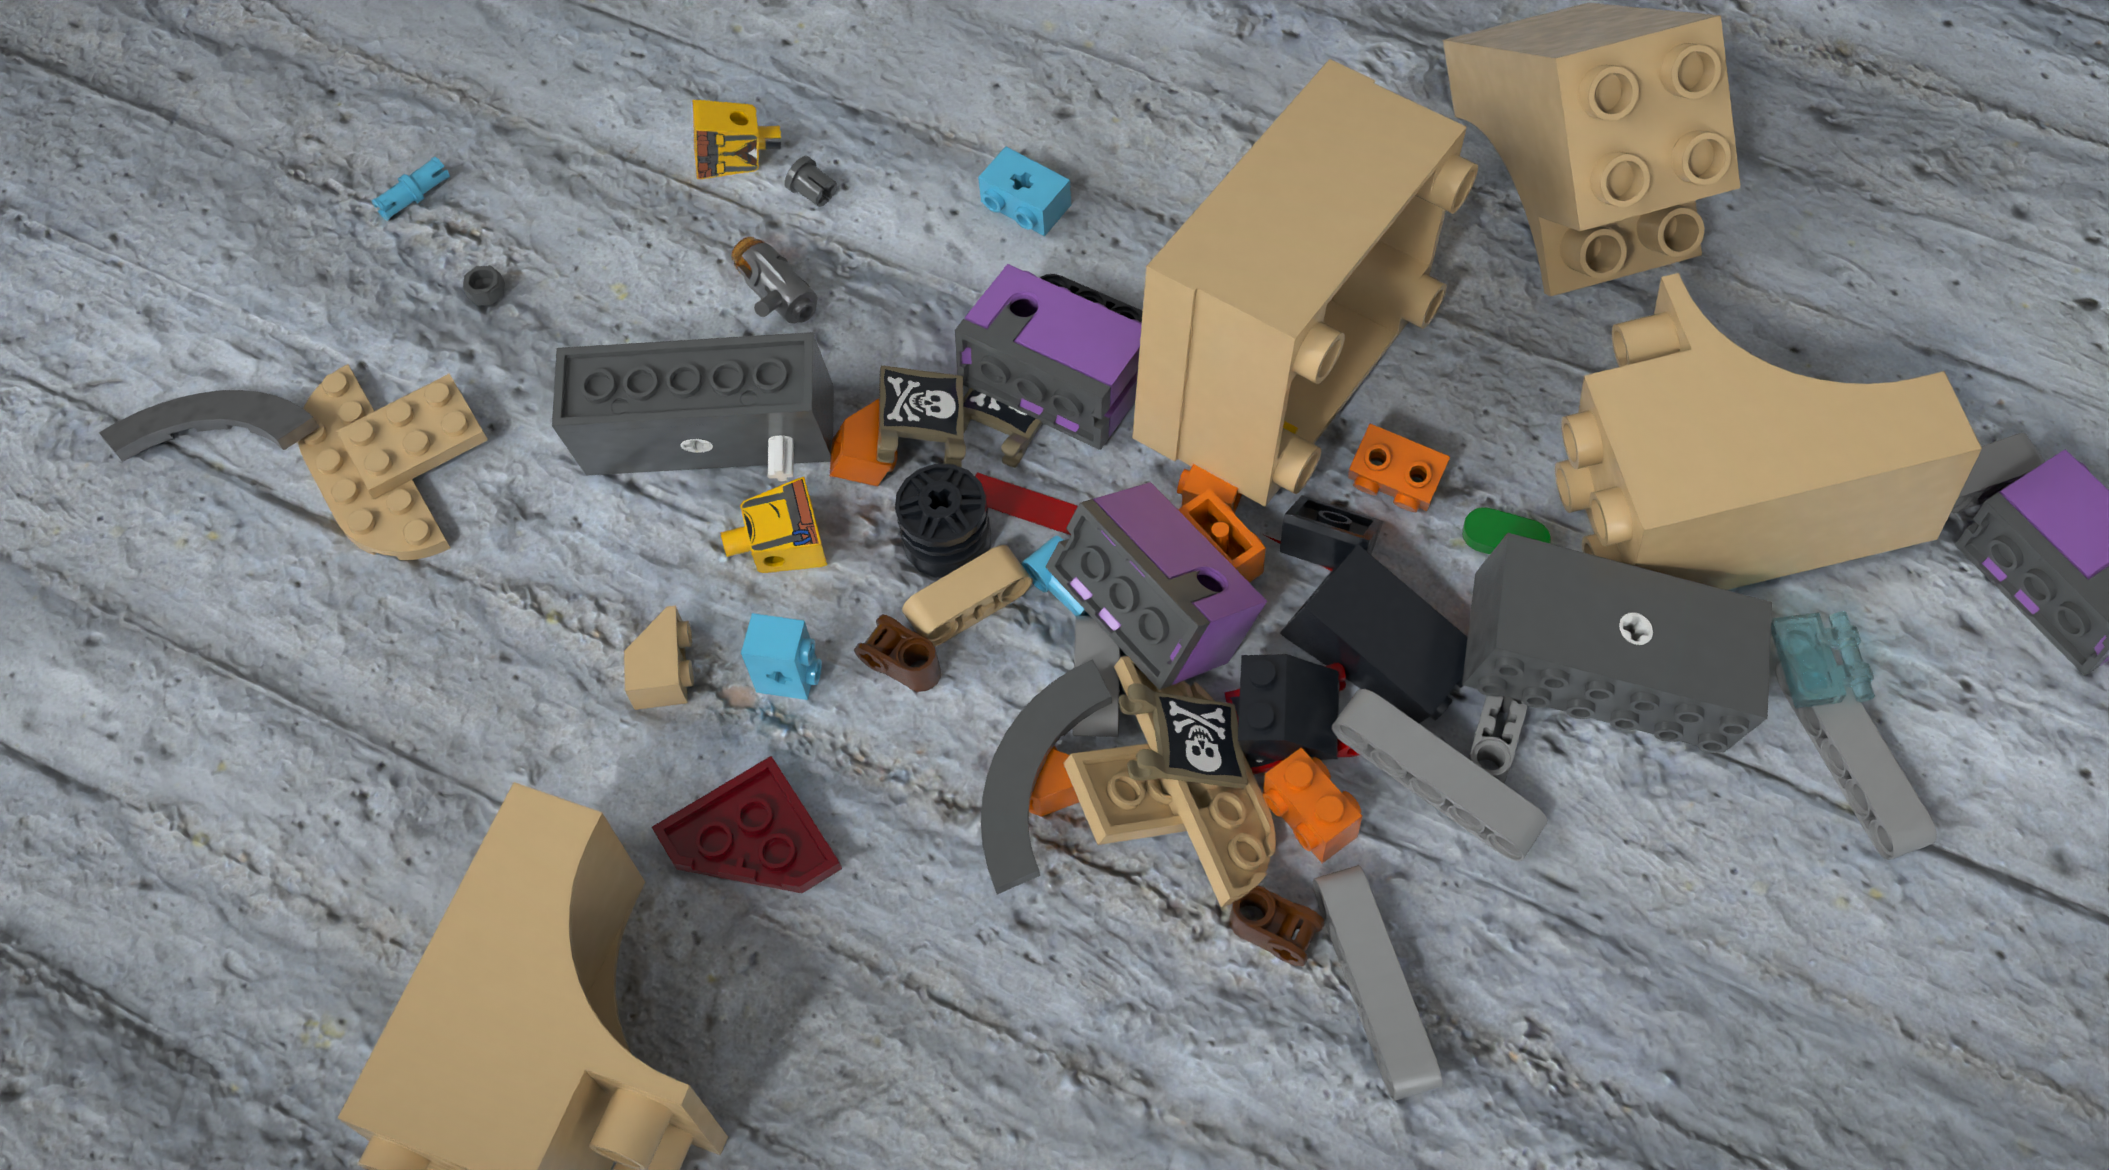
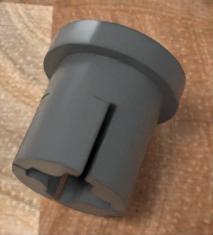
M809 156L799 158L789 169L784 181V185L792 193L799 192L818 207H822L829 202V199L833 197L837 189V183L817 168L816 162Z

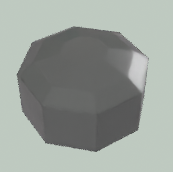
M476 266L464 275L463 290L467 298L474 304L492 305L504 295L505 282L501 274L492 266Z

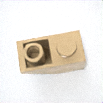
M676 605L667 606L624 651L625 692L635 710L688 703L687 687L694 685V674L691 661L686 660L685 647H692V632L689 621H682Z

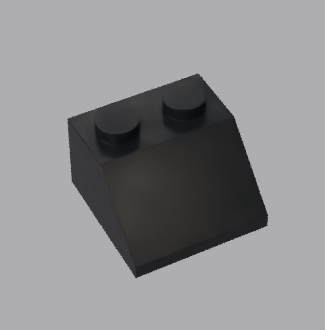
M1289 654L1241 655L1238 742L1246 760H1284L1299 748H1302L1310 758L1317 757L1320 760L1338 759V737L1334 734L1332 725L1339 716V671Z

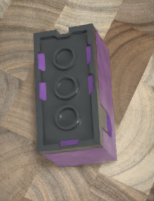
M1007 264L965 316V319L955 329L957 375L963 376V386L985 394L1040 420L1043 424L1101 450L1135 403L1142 323L1111 311L1100 303H1094L1080 297L1067 288L1058 287L1038 278L1029 271H1023Z
M2064 449L1987 499L1973 518L1975 523L1966 528L1955 546L2086 676L2109 660V490L2090 473L2083 463L2077 461Z
M1151 482L1080 502L1066 527L1071 537L1058 542L1046 565L1048 571L1159 690L1227 664L1267 603V600Z

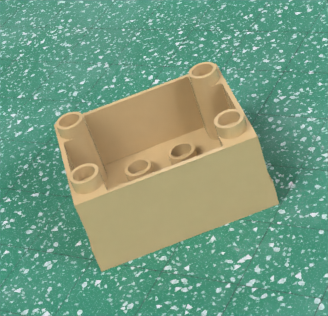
M1329 59L1146 266L1132 438L1173 461L1179 459L1191 467L1193 464L1237 487L1239 493L1264 507L1267 506L1280 487L1298 494L1309 481L1320 459L1321 448L1314 445L1408 322L1422 329L1426 328L1436 315L1444 299L1447 284L1431 277L1430 272L1445 212L1448 211L1453 214L1461 207L1474 184L1478 172L1477 164L1460 156L1467 127L1375 84L1374 79ZM1284 421L1297 427L1298 432L1294 434L1284 429Z

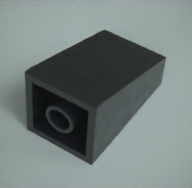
M1359 544L1329 573L1280 631V634L1324 665L1342 664L1348 681L1360 689H1366L1379 695L1419 724L1428 717L1436 721L1453 701L1447 696L1455 685L1459 688L1464 686L1462 683L1468 637Z

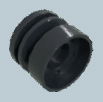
M933 464L918 469L904 480L896 493L895 512L907 559L918 571L934 578H942L989 551L991 527L986 494L981 482L969 470L954 464Z

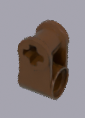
M881 614L876 619L877 627L864 643H858L854 648L856 656L865 665L879 673L886 674L911 690L917 692L927 691L938 684L941 678V667L933 643L929 639L906 628L899 621L888 615ZM917 661H927L920 667H911Z
M1258 885L1243 898L1232 903L1229 916L1230 927L1234 934L1269 951L1278 959L1295 966H1304L1308 960V955L1306 954L1308 946L1315 932L1321 931L1325 925L1324 919L1314 910L1291 902ZM1249 905L1256 906L1262 911L1264 918L1255 921L1249 920L1242 915L1240 909ZM1299 929L1296 938L1292 940L1291 938L1295 930Z

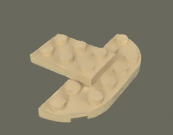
M348 364L327 375L313 391L303 408L315 419L319 428L299 440L298 445L311 475L340 528L356 546L372 555L379 553L397 556L399 560H415L430 557L451 549L413 479L480 445L488 439L450 373L374 411Z
M1129 656L1121 657L1114 666L1127 696L1128 687L1133 683L1147 686L1154 692L1215 701L1196 682L1190 686L1185 681L1159 690ZM1151 712L1136 715L1148 744L1078 752L1069 755L1063 764L1097 845L1187 831L1221 907L1231 905L1234 901L1243 898L1267 875L1266 871L1270 857L1275 853L1276 848L1275 828L1269 807L1264 801L1263 794L1244 754L1243 758L1248 782L1244 789L1165 778L1142 781L1133 780L1129 776L1127 764L1130 760L1137 761V752L1142 749H1150L1158 753L1153 714Z

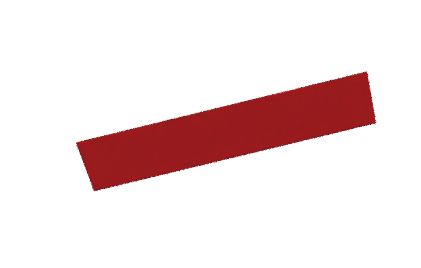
M978 472L976 473L975 477L981 482L986 494L988 508L1071 535L1066 527L1075 513L1077 505Z

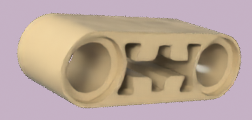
M1000 545L912 595L903 605L902 612L917 634L929 639L935 647L1023 596L1031 587L1033 580L1007 545Z

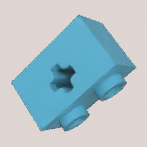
M1007 146L978 177L981 202L989 210L996 213L1000 212L1015 220L1022 228L1032 229L1043 236L1050 231L1072 205L1069 179Z
M752 613L741 655L756 693L808 700L811 685H817L820 680L822 662L821 659L816 657L815 640L810 638L805 621Z

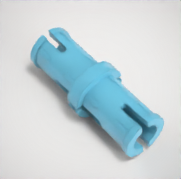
M434 156L429 162L409 176L407 174L398 178L399 183L377 198L372 199L371 202L375 208H380L377 210L378 213L388 221L393 215L413 201H416V203L424 199L423 194L443 180L448 179L450 174L446 169L442 170L445 166Z

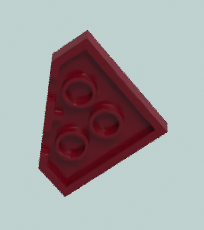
M772 756L651 827L676 870L804 893L842 869L839 860Z

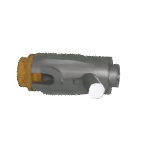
M746 237L735 245L731 253L734 267L742 274L746 284L761 298L754 306L757 315L766 317L776 310L788 323L794 324L805 322L814 315L818 297L809 287V284L793 271L794 268L788 263L786 258L782 257L771 245L755 237Z

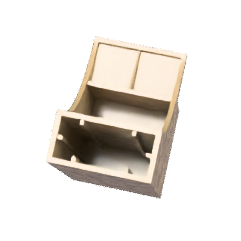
M1584 3L1443 40L1455 117L1471 122L1486 135L1510 173L1530 225L1540 265L1544 294L1555 296L1702 256L1701 242L1705 229L1703 220L1697 213L1696 200L1740 188L1721 15Z
M1675 273L1661 277L1654 315L1613 325L1612 343L1619 367L1584 375L1578 413L1562 417V437L1569 459L1556 462L1555 478L1559 496L1565 510L1568 513L1585 509L1594 534L1582 538V551L1584 553L1729 590L1937 540L1982 448L1944 371L1896 382L1859 384L1820 380L1776 367L1753 356L1722 334L1703 315L1689 295L1680 274Z
M513 782L338 1116L340 1121L369 1141L358 1162L359 1166L366 1170H610L615 1161L616 1164L613 1170H680L690 1145L721 1155L728 1135L692 1087L656 1071L632 1055L625 1040L616 999L617 961L624 929L645 881L602 812Z

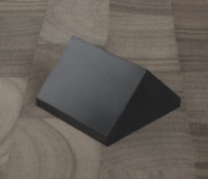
M1301 495L1285 513L1282 524L1280 553L1334 569L1357 544L1369 554H1372L1383 521Z

